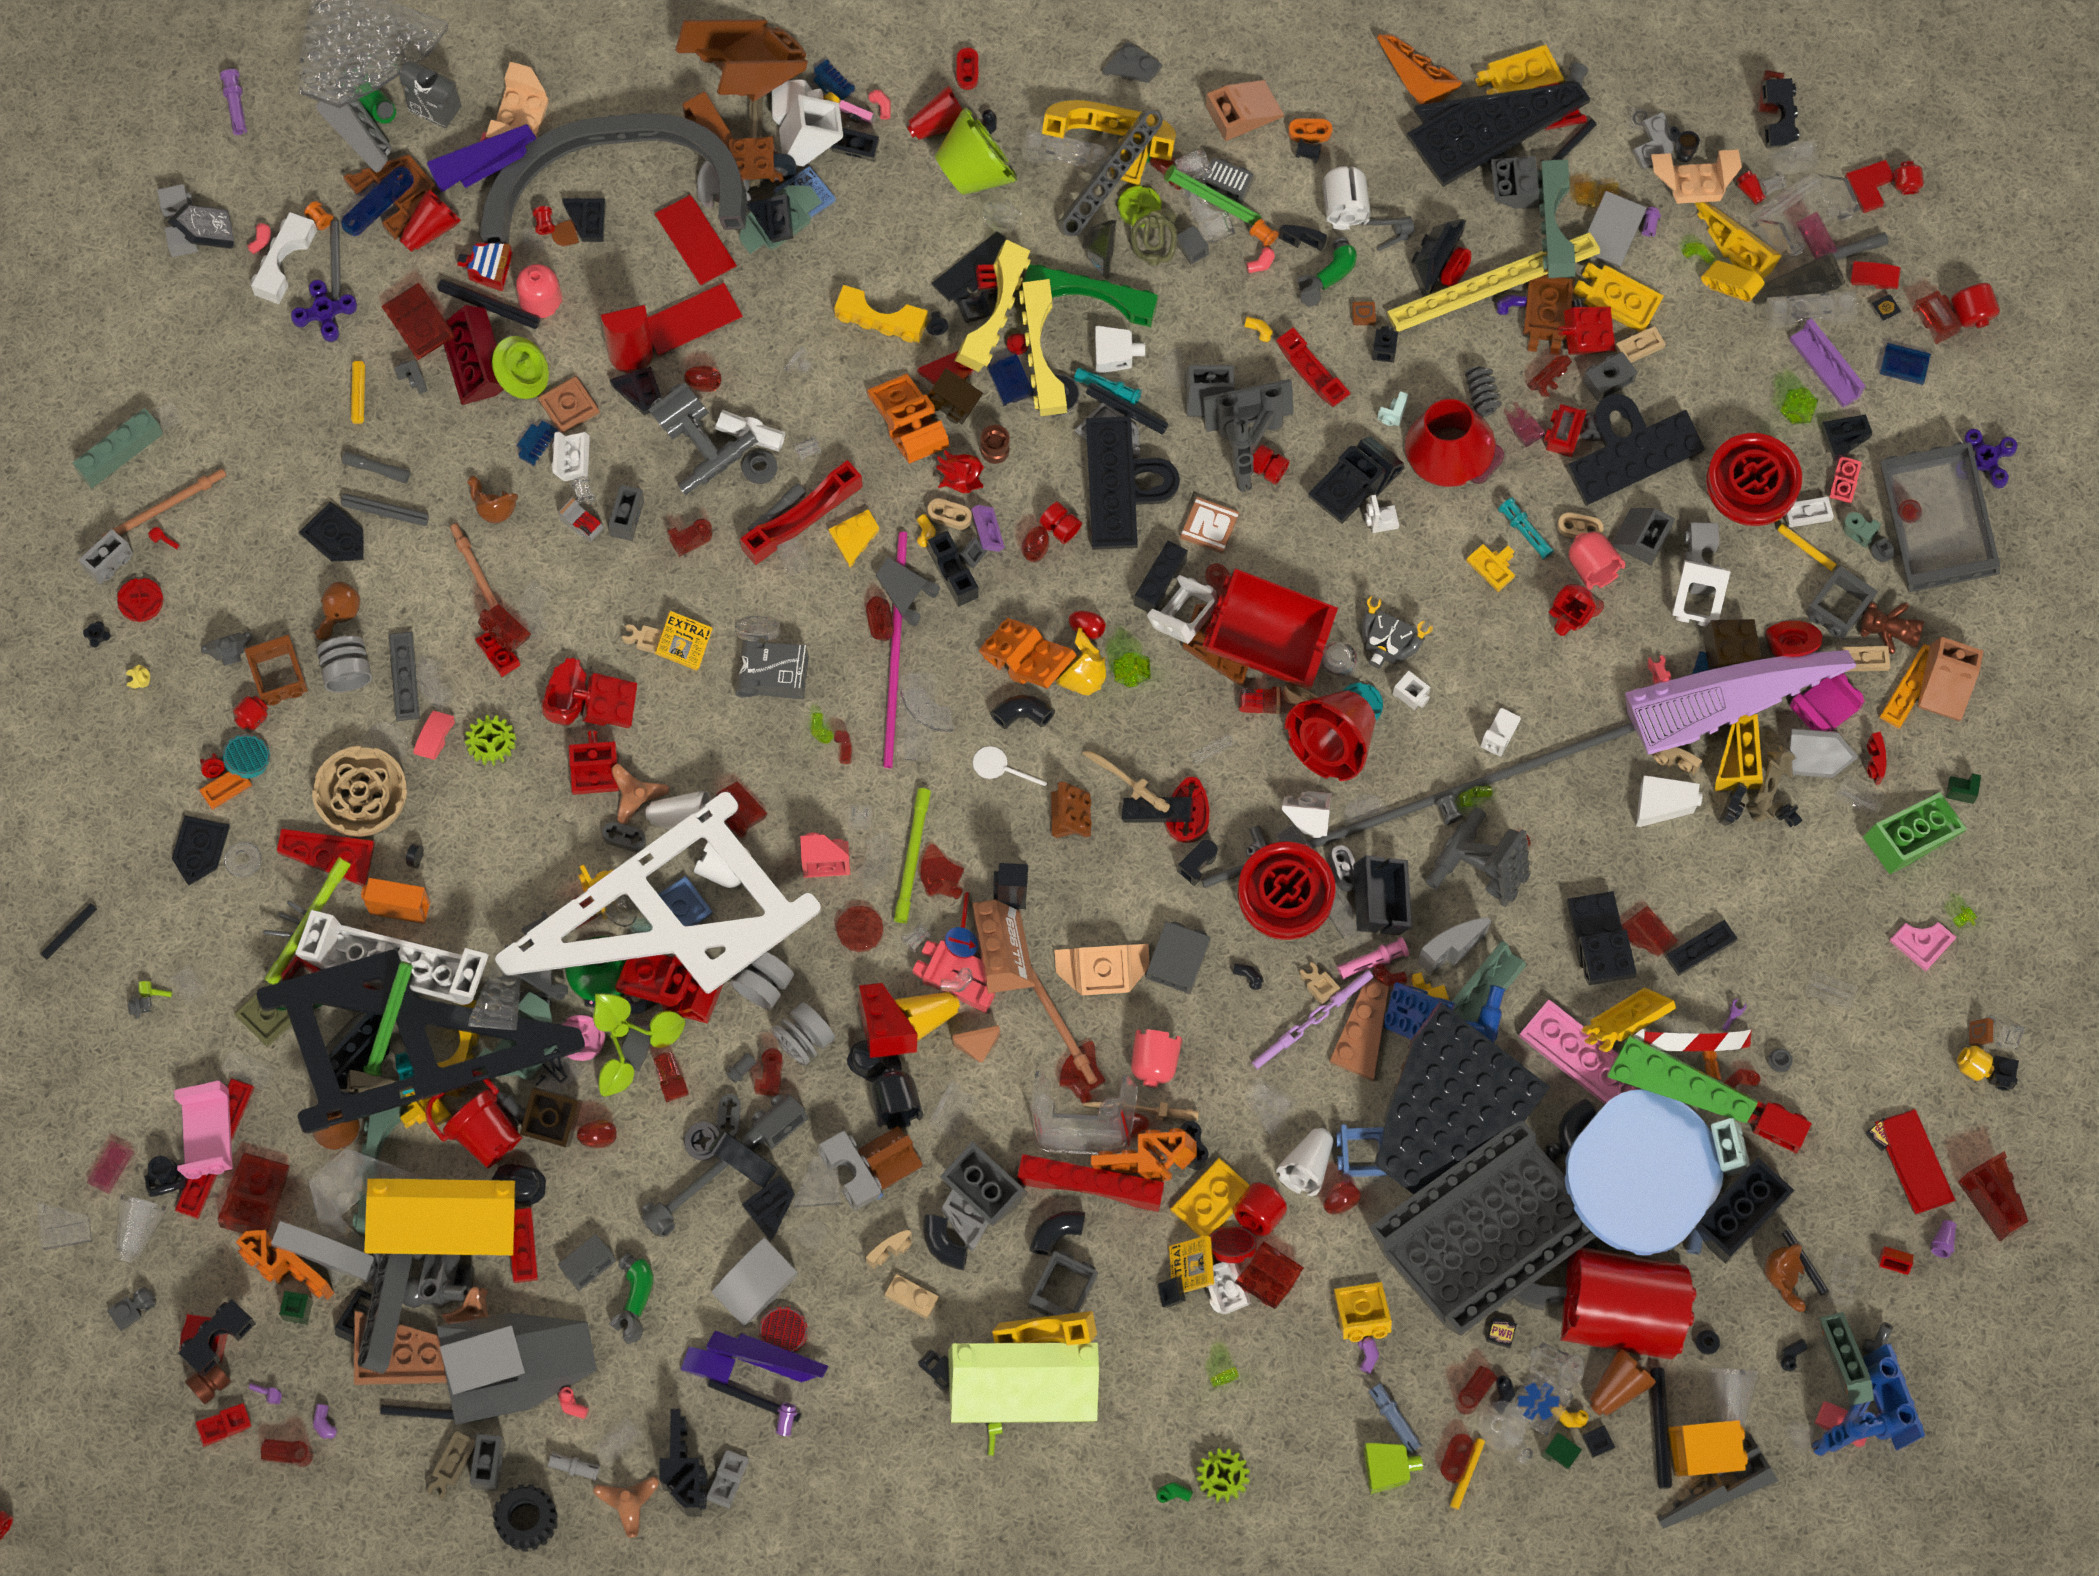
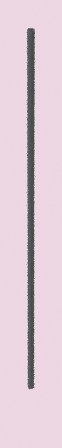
M1632 723L1626 724L1327 833V836L1313 838L1305 841V843L1311 849L1434 805L1436 801L1445 796H1459L1636 730ZM1245 864L1201 879L1203 887L1206 888L1239 876Z

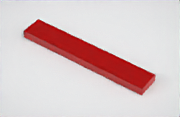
M231 1078L227 1088L229 1089L232 1142L253 1093L254 1086ZM218 1174L201 1175L198 1179H188L175 1211L199 1219Z

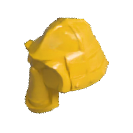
M1079 627L1075 644L1082 653L1072 660L1055 681L1057 685L1075 691L1081 695H1091L1101 689L1106 679L1105 657H1101L1100 650L1093 646L1085 633L1082 632V628Z

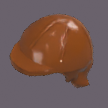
M473 475L470 476L467 483L470 485L471 498L476 503V510L481 518L490 523H500L507 520L514 512L518 495L516 493L508 494L502 491L501 497L495 494H483L482 484L479 479Z
M339 581L326 588L321 600L323 602L322 610L326 617L320 627L314 631L317 639H328L332 635L335 624L344 623L357 615L361 598L353 586Z
M1795 1244L1791 1247H1781L1772 1251L1766 1259L1764 1271L1770 1284L1781 1292L1783 1300L1797 1312H1804L1806 1309L1804 1300L1792 1292V1288L1798 1282L1799 1272L1801 1274L1805 1273L1803 1271L1804 1266L1800 1260V1253L1802 1251L1800 1244Z

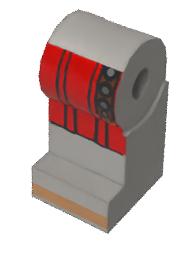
M573 497L559 510L560 520L589 542H592L603 530L602 524L584 510Z

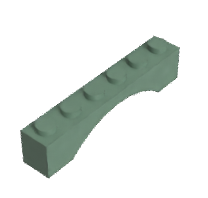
M1568 159L1541 161L1542 170H1537L1538 184H1543V187H1539V201L1544 200V204H1540V218L1545 217V221L1541 222V235H1546V239H1542V251L1547 252V256H1543L1544 270L1548 269L1549 278L1576 277L1574 245L1562 234L1555 221L1557 207L1563 197L1570 191Z
M399 1092L401 1095V1099L405 1098L403 1093ZM404 1105L370 1115L369 1120H365L364 1133L367 1134V1142L362 1144V1157H365L364 1166L359 1168V1180L362 1181L361 1190L357 1189L356 1204H359L358 1213H354L353 1227L356 1228L359 1235H365L368 1178L377 1179V1164L381 1149L391 1131L401 1122L400 1117L403 1115Z

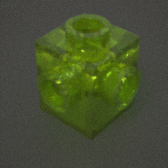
M1807 388L1790 389L1787 392L1780 413L1791 424L1810 423L1818 399Z
M1129 652L1115 659V682L1132 688L1138 686L1141 682L1151 679L1150 658L1136 652Z

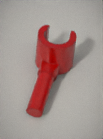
M154 527L148 532V537L155 544L161 539L176 550L180 546L169 539L159 527Z

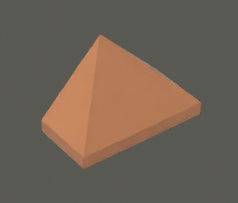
M998 1025L952 1035L953 1046L981 1063L999 1039L1000 1028Z

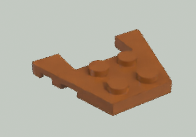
M410 155L387 161L380 172L365 168L360 173L354 175L350 173L343 176L344 181L355 194H358L375 182L399 211L382 222L383 227L394 240L398 239L423 195L429 189L433 193L436 190L435 184Z
M1207 604L1195 605L1190 623L1197 618ZM1210 616L1189 644L1183 643V649L1239 686H1243L1248 667L1207 652L1205 647H1202L1205 639V630L1212 619V616Z

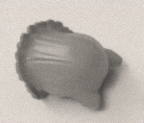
M705 160L697 178V194L702 205L713 208L714 202L720 201V182L717 171ZM743 180L748 203L751 201V197L748 194L750 184L749 180Z

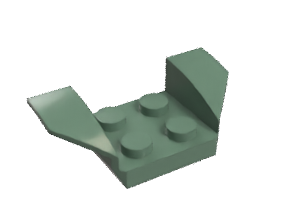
M786 186L787 188L781 189L772 196L776 197L787 194L790 197L793 236L810 224L811 216L808 212L822 203L811 186ZM749 212L748 216L746 215V228L741 229L739 239L750 254L764 244L768 249H775L787 241L772 243L763 228L756 221L752 212Z
M528 992L517 1006L519 1016L553 1023L549 1004L533 993ZM502 1039L493 1052L513 1047L516 1043L512 1040ZM556 1045L543 1049L544 1055L551 1054ZM484 1048L478 1057L493 1052L487 1048ZM543 1063L502 1076L517 1075L530 1081ZM485 1067L479 1068L483 1072L487 1073Z

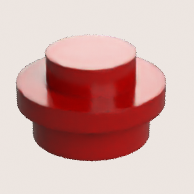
M1015 333L1008 338L1007 348L1012 354L1021 355L1028 350L1029 346H1026L1025 335Z

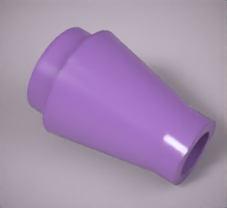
M1949 1220L1942 1222L1940 1229L1931 1242V1251L1934 1255L1948 1258L1954 1253L1955 1230L1957 1227L1954 1222Z

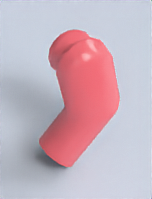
M875 89L873 92H870L868 96L869 101L880 105V118L890 119V99L881 90Z
M260 223L256 226V240L247 245V248L253 255L270 243L271 230L267 224Z
M1269 247L1263 248L1257 261L1246 263L1248 273L1269 269L1275 258L1274 251Z
M562 1388L558 1394V1400L563 1412L585 1419L589 1408L576 1403L571 1388Z

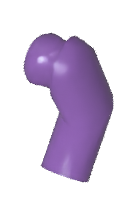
M1363 1337L1361 1341H1358V1346L1364 1351L1365 1358L1359 1369L1370 1374L1379 1357V1352L1373 1338Z
M317 1404L313 1427L320 1437L333 1439L336 1436L337 1429L326 1420L329 1406Z

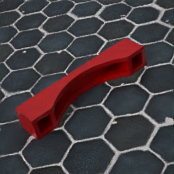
M848 460L830 472L823 482L795 507L776 519L756 526L741 537V550L756 566L863 487L862 475Z
M1022 1154L1017 1183L1020 1185L1040 1189L1083 1192L1113 1199L1132 1207L1156 1212L1160 1210L1165 1183Z

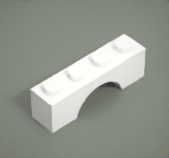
M291 212L286 219L282 220L278 236L272 239L268 255L262 258L258 274H254L252 277L251 287L255 296L277 304L280 303L288 288L286 277L280 272L281 263L289 253L309 248L317 232L313 220Z

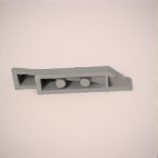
M327 90L316 105L317 110L375 172H380L388 161L387 156L392 147L359 100L348 99L344 90Z

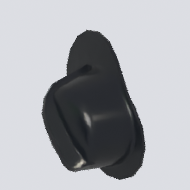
M866 1040L854 1044L847 1057V1064L850 1070L872 1083L874 1079L883 1074V1071L887 1069L902 1071V1064L898 1055L870 1058Z
M505 1164L497 1168L491 1179L515 1181L514 1203L532 1205L538 1203L545 1195V1176L540 1171L531 1167Z

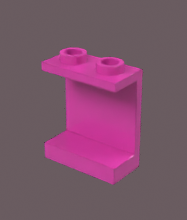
M1842 673L1831 679L1826 677L1820 684L1811 688L1804 695L1799 693L1792 699L1789 707L1810 730L1832 731L1860 710L1865 700L1862 693L1857 688H1853L1848 682L1846 675Z

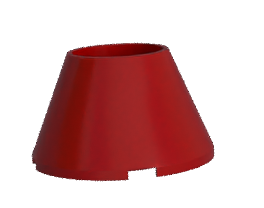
M1443 399L1432 404L1411 425L1405 439V454L1414 472L1423 480L1438 486L1456 487L1465 485L1467 481L1475 477L1479 478L1489 468L1495 454V437L1488 422L1467 404L1456 399ZM1444 428H1457L1466 433L1456 440H1442L1433 435Z
M1339 691L1296 704L1286 716L1285 729H1288L1290 737L1288 743L1292 751L1308 769L1326 779L1330 776L1339 778V781H1347L1356 777L1365 766L1376 719L1372 707L1362 696L1352 691Z

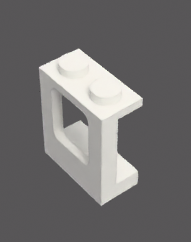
M1684 560L1672 615L1676 616L1678 621L1689 623L1690 619L1699 621L1698 625L1706 627L1711 620H1719L1730 570ZM1691 583H1699L1716 588L1710 616L1684 611L1687 592Z
M1179 575L1177 580L1181 585L1180 589L1161 612L1151 609L1147 617L1154 629L1189 644L1211 616L1218 597L1213 587L1201 585L1191 577L1185 578ZM1191 596L1208 602L1197 618L1190 624L1174 618L1177 611Z

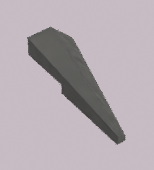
M1751 1434L1745 1437L1747 1443L1743 1446V1450L1746 1451L1748 1463L1745 1465L1746 1470L1704 1474L1689 1488L1690 1495L1682 1502L1676 1499L1672 1503L1674 1509L1664 1516H1657L1663 1529L1778 1481Z

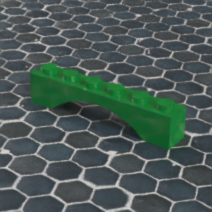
M1029 264L1024 282L1049 279L1052 298L1064 295L1090 296L1115 307L1130 323L1147 327L1152 326L1158 305V295L1152 291H1140L1128 285L1119 286L1111 284L1107 280H1094L1086 275H1073L1061 269H1048L1040 264Z

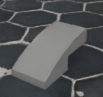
M726 1450L718 1467L715 1480L707 1495L708 1501L730 1509L749 1463V1458Z

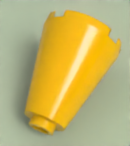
M950 992L895 1000L918 1033V1041L956 1015L958 1008H960L957 996L952 995Z

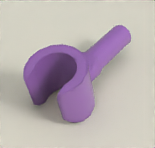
M1738 999L1733 1001L1730 1006L1731 1013L1722 1030L1727 1032L1734 1019L1744 1013L1747 1007L1746 1003L1742 1009H1738L1735 1006Z
M250 1383L249 1389L267 1395V1403L280 1404L282 1393L276 1388H263Z

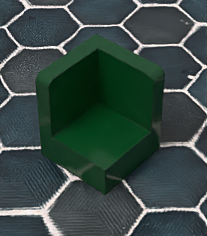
M1972 773L1968 780L1950 776L1946 798L1974 804L1979 794L1981 775Z
M285 1291L279 1315L284 1321L308 1325L313 1300L307 1294Z
M1558 1432L1542 1454V1457L1549 1462L1553 1459L1564 1468L1569 1469L1582 1449Z

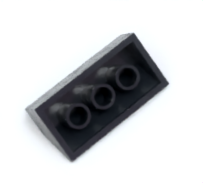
M1758 1157L1705 1212V1215L1695 1228L1706 1246L1726 1264L1790 1198L1794 1189Z

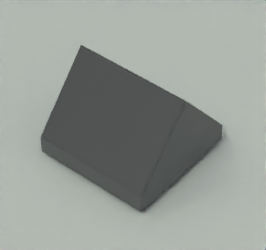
M973 536L960 552L959 558L970 567L975 568L987 551L982 548L981 543Z

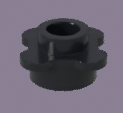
M100 621L90 624L83 631L84 637L89 639L90 646L94 648L98 647L99 643L108 641L111 637L110 633L104 629V624Z

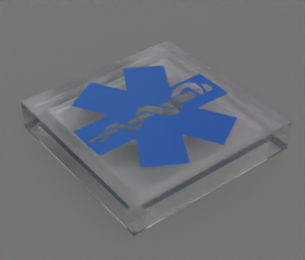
M1531 1370L1514 1398L1505 1408V1411L1547 1436L1574 1396L1573 1393Z

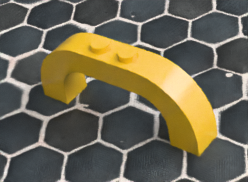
M1062 101L1051 105L1046 110L1042 134L1064 138L1068 130L1086 128L1124 136L1142 112L1091 101ZM1151 114L1146 118V122L1150 127L1155 122L1154 116ZM1163 120L1161 127L1149 141L1152 142L1149 156L1171 161L1176 131L1165 120ZM1136 132L1133 137L1141 139V134Z

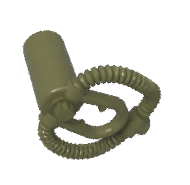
M1166 208L1152 211L1148 215L1139 218L1132 227L1130 234L1132 250H1134L1133 252L1139 259L1148 261L1149 265L1169 262L1175 254L1177 232L1173 224L1176 221V214L1172 209ZM1143 223H1145L1143 243L1151 251L1159 250L1163 246L1164 227L1167 226L1170 229L1171 242L1167 255H1147L1140 251L1136 240L1137 231ZM1150 228L1159 229L1157 234L1159 236V243L1156 246H1151L1148 242Z

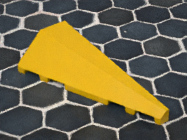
M1709 202L1694 203L1699 210L1698 217L1704 219L1708 224L1709 229L1707 231L1722 255L1725 258L1728 257L1734 266L1754 272L1762 279L1773 271L1782 257L1780 253Z

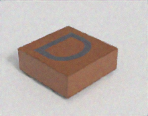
M1352 302L1353 325L1376 324L1375 302Z
M1984 1018L1970 1022L1969 1045L1980 1046L1993 1043V1019Z

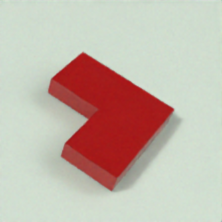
M1883 160L1846 173L1845 179L1862 212L1866 213L1884 206V201L1877 187L1893 182L1894 175L1887 161Z

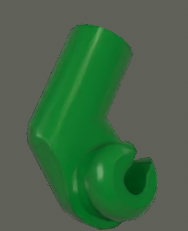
M1171 1482L1157 1490L1156 1498L1161 1503H1166L1177 1497L1189 1502L1194 1491Z

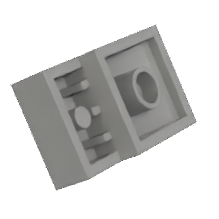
M1488 917L1475 919L1446 930L1421 949L1417 963L1430 975L1447 960L1455 966L1487 935L1491 920Z
M764 1237L729 1271L712 1291V1294L743 1327H746L780 1296V1292L794 1281L798 1274Z

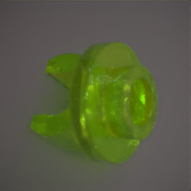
M1963 905L1959 907L1963 913L1952 919L1958 929L1968 922L1975 926L1974 920L1977 919V916L1970 907L1965 909Z

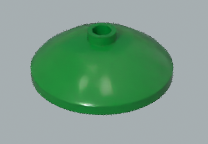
M595 936L588 938L586 940L606 938L610 936ZM626 960L604 962L602 966L589 964L567 967L566 976L568 983L575 994L584 1000L595 1002V994H613L622 997L625 994L617 992L615 987Z

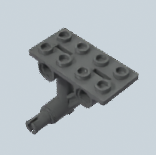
M1291 379L1203 398L1206 431L1219 430L1221 437L1228 439L1232 446L1234 474L1238 479L1237 488L1239 491L1245 492V485H1247V491L1252 488L1251 476L1254 472L1253 451L1266 430L1280 429L1284 424L1283 416L1294 413ZM1254 423L1252 428L1248 432V424Z
M686 383L675 385L670 390L669 395L655 400L649 409L650 413L672 440L683 433L691 439L705 458L703 462L692 470L694 473L677 484L685 495H688L689 492L701 483L703 485L707 484L736 460L741 459L744 451L759 442L749 430L735 442L729 441L718 450L702 429V424L699 421L709 412Z
M1474 807L1467 820L1458 825L1457 830L1448 840L1441 854L1436 858L1435 868L1425 881L1431 888L1438 889L1445 876L1452 873L1460 860L1487 873V876L1491 879L1485 887L1486 891L1493 897L1501 900V905L1506 907L1509 901L1513 902L1516 899L1521 883L1525 884L1531 874L1529 871L1530 861L1528 859L1527 832L1523 829L1520 832L1508 829L1497 846L1472 843L1477 836V828L1487 816L1482 809Z

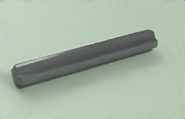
M346 493L341 498V505L343 507L426 526L429 521V514L426 512Z

